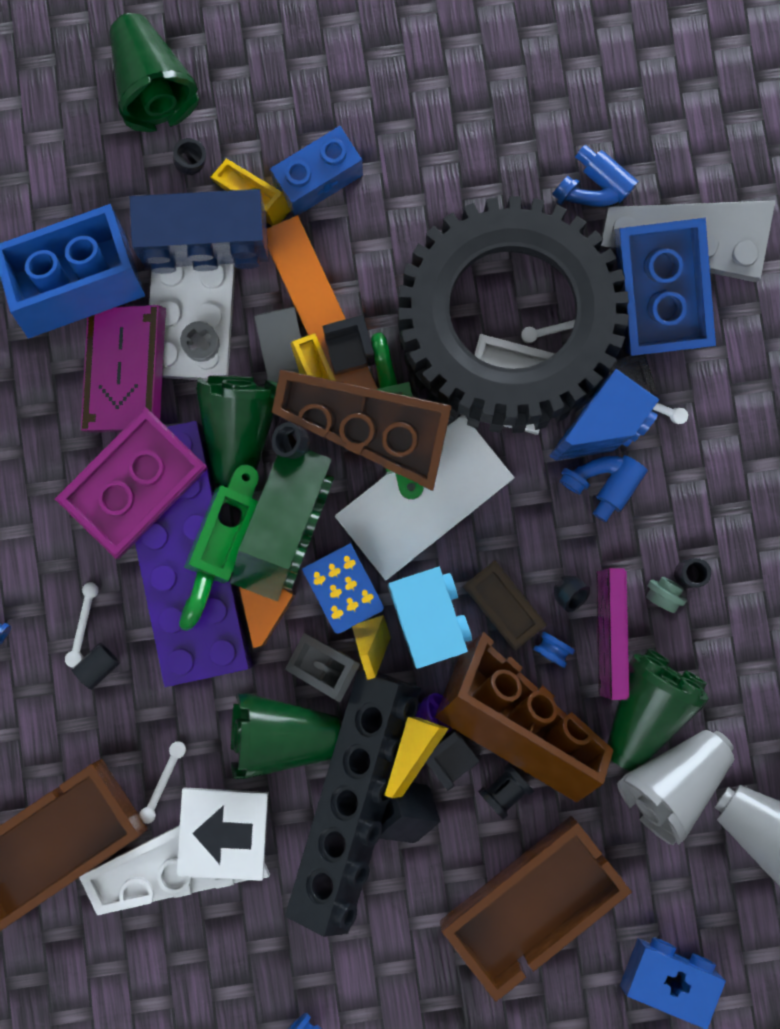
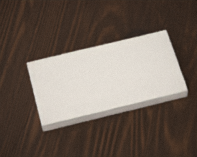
M463 414L447 426L433 491L423 487V493L419 498L415 500L405 499L400 494L396 474H388L334 516L385 581L515 478L477 430L467 425L468 419ZM409 484L407 486V489L409 491H413L415 489V485Z

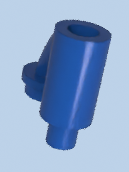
M585 144L578 151L575 158L586 166L583 173L600 186L602 190L579 189L577 187L580 181L578 179L573 180L567 176L552 195L557 199L556 203L560 206L565 201L586 206L604 207L617 202L622 203L639 181L603 150L596 154Z
M626 455L623 457L605 456L579 466L573 471L564 468L561 472L563 476L559 482L570 491L580 495L584 489L587 490L590 486L586 481L587 479L599 474L610 473V477L596 496L600 503L592 513L601 521L607 522L614 510L617 512L622 511L648 470L641 463Z

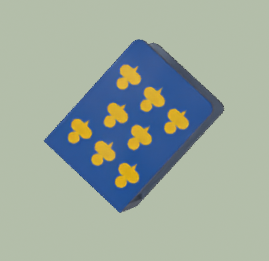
M351 543L302 568L335 633H342L383 611L384 606Z

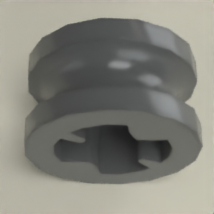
M201 321L192 322L181 333V347L192 360L197 362L209 361L218 353L220 347L219 337L214 328L208 323ZM195 333H198L200 336H205L208 333L211 336V339L206 340L210 345L206 350L203 351L199 347L194 350L190 349L189 345L194 344L191 337Z

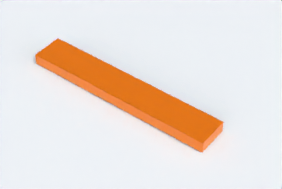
M294 216L267 228L268 250L307 335L316 334L335 380L378 389L368 366L338 375L334 373L322 326L345 320V316L299 216Z

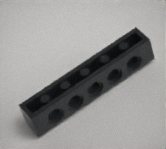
M364 670L357 671L285 913L286 918L323 937L349 934L350 928L356 920L360 893L369 877V863L374 846L381 836V822L387 803L391 799L385 796L386 788L407 718L415 717L419 707L418 697L421 687L382 673H377L375 678L367 680ZM382 715V725L380 727L379 721ZM368 757H370V765H369V768H368V764H367ZM356 798H357V800H358L357 809H356V805H355Z

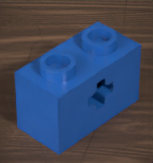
M338 126L270 168L274 186L283 192L290 211L294 216H297L362 177L363 164L362 158L341 126Z
M652 937L651 943L638 938L620 983V987L625 995L703 1029H708L726 982L714 970L716 964L693 953L690 959L675 953L677 949L675 946L661 939ZM677 974L681 976L680 982L671 981L670 985L666 982L667 976L676 977Z

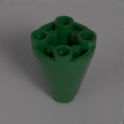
M647 649L644 655L634 654L629 662V697H627V700H619L607 741L608 745L613 749L611 760L629 771L636 769L638 765L645 764L709 700L704 692L707 683L703 679L689 671H684L681 675L668 667L670 661L666 657L651 649Z

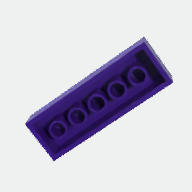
M197 421L173 425L167 428L208 469L135 543L164 688L253 668L237 589L235 585L230 584L232 574L229 581L224 584L213 581L205 608L196 625L188 631L182 630L179 627L180 616L187 599L191 596L197 574L184 568V565L216 489L215 483L211 479L203 427ZM219 511L218 518L223 524L221 512Z

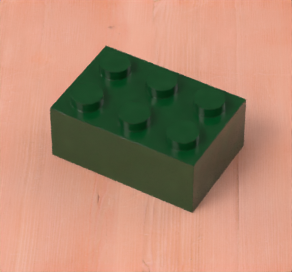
M310 450L297 459H288L277 455L239 547L230 584L275 601L279 600L283 588L292 590L334 480L333 476L327 474L332 461L331 458Z

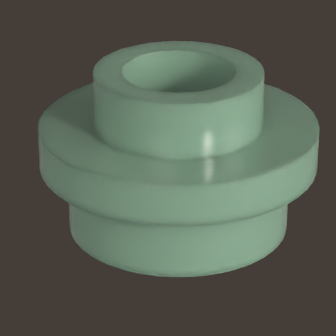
M661 577L659 582L650 580L647 585L650 590L646 598L669 612L676 613L678 607L684 606L687 602V599L681 595L684 588L668 578Z

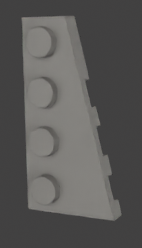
M775 200L608 207L601 235L603 241L599 251L605 252L611 248L613 253L616 254L614 229L706 217L710 273L758 282L762 275Z

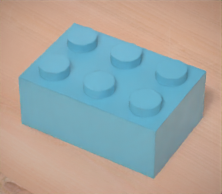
M439 566L388 583V589L413 665L416 669L468 652L465 643L472 641V636L465 616H456L451 600L457 599L458 594L450 573L442 575Z

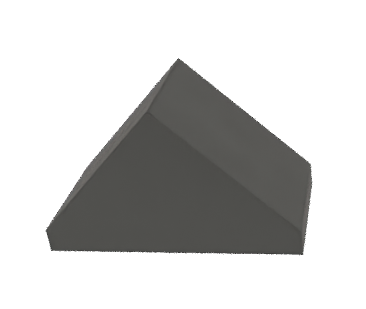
M303 633L285 670L334 700L341 702L361 662Z

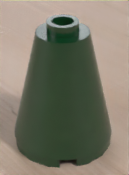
M126 13L119 16L111 25L109 33L118 109L125 125L135 131L154 132L157 131L155 125L168 121L170 127L179 124L190 116L198 105V88L195 80L145 16L135 13Z
M210 375L208 376V383L201 377L197 378L196 390L213 482L227 487L232 473L241 465H250L257 471L274 417L272 408L277 383L265 379V387L256 386V383L253 382L254 377ZM242 475V479L247 481V477Z
M236 693L235 697L238 704H233L231 750L239 753V762H231L234 779H247L331 760L341 728L338 716L247 693Z

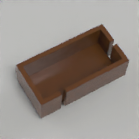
M103 759L90 764L59 785L58 788L52 790L0 825V931L138 838L148 829Z
M570 816L442 918L440 926L444 936L494 1001L497 1002L527 978L521 963L517 959L524 955L527 964L534 972L630 895L632 891L605 859L579 823Z

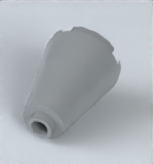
M703 730L625 774L617 783L618 790L629 808L636 803L643 814L639 820L650 831L668 844L674 845L677 842L679 845L687 838L735 760L732 753L734 747L730 740L721 732L715 731L713 733L709 730Z
M739 785L735 791L727 787L714 807L721 812L717 821L780 887V801L742 785Z

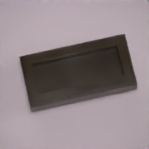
M495 560L462 586L514 651L547 626L545 621Z

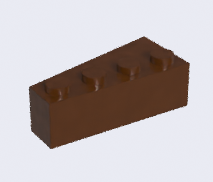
M280 370L272 413L433 491L452 405Z
M482 632L467 646L468 652L459 655L434 718L577 803L604 784L613 749L573 712L568 715L556 705L553 699L555 696L543 685L538 689L520 672L523 667L511 656L505 659L492 647L494 641L485 632Z

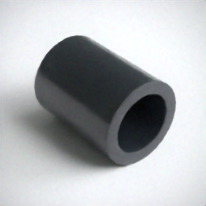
M688 559L681 561L676 566L674 577L676 582L684 588L702 587L711 578V568L703 559ZM690 564L694 565L699 572L698 579L694 583L686 575Z
M99 643L72 668V672L83 685L93 690L120 662L106 646Z

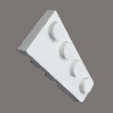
M180 825L89 870L79 877L97 915L151 904L153 901L171 897L187 896L207 889L227 887L247 880L176 876ZM264 862V878L270 876V872Z

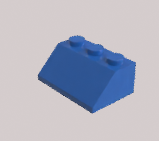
M615 369L601 384L595 394L592 395L549 457L557 461L612 452L622 444L628 447L640 435L643 436L654 423L658 415L652 410L660 399Z

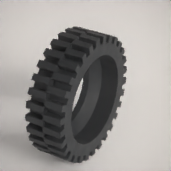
M509 196L507 208L499 209L498 197L486 199L484 212L478 213L475 203L464 206L462 220L460 221L452 212L443 218L441 232L433 226L426 233L425 247L418 243L412 253V265L407 263L403 273V285H400L398 329L401 350L405 351V363L408 371L414 370V382L420 390H423L425 387L429 390L430 401L452 405L450 415L455 420L461 413L468 417L467 425L477 429L480 421L490 423V432L501 433L503 425L512 426V433H523L529 424H534L535 430L547 427L552 418H555L557 423L568 417L571 409L575 408L578 411L586 404L589 396L595 394L613 366L625 339L622 335L628 326L629 314L623 313L629 300L628 291L620 292L625 281L622 269L612 272L616 256L611 248L602 254L599 252L603 238L596 230L588 238L582 235L587 222L579 216H576L571 225L565 223L563 220L567 209L556 205L552 215L542 213L544 200L533 198L531 209L528 210L520 209L521 197ZM500 252L530 255L556 268L568 282L575 302L574 327L564 346L546 361L525 368L511 369L494 366L473 355L456 335L450 317L449 304L451 293L461 274L471 264L486 255Z

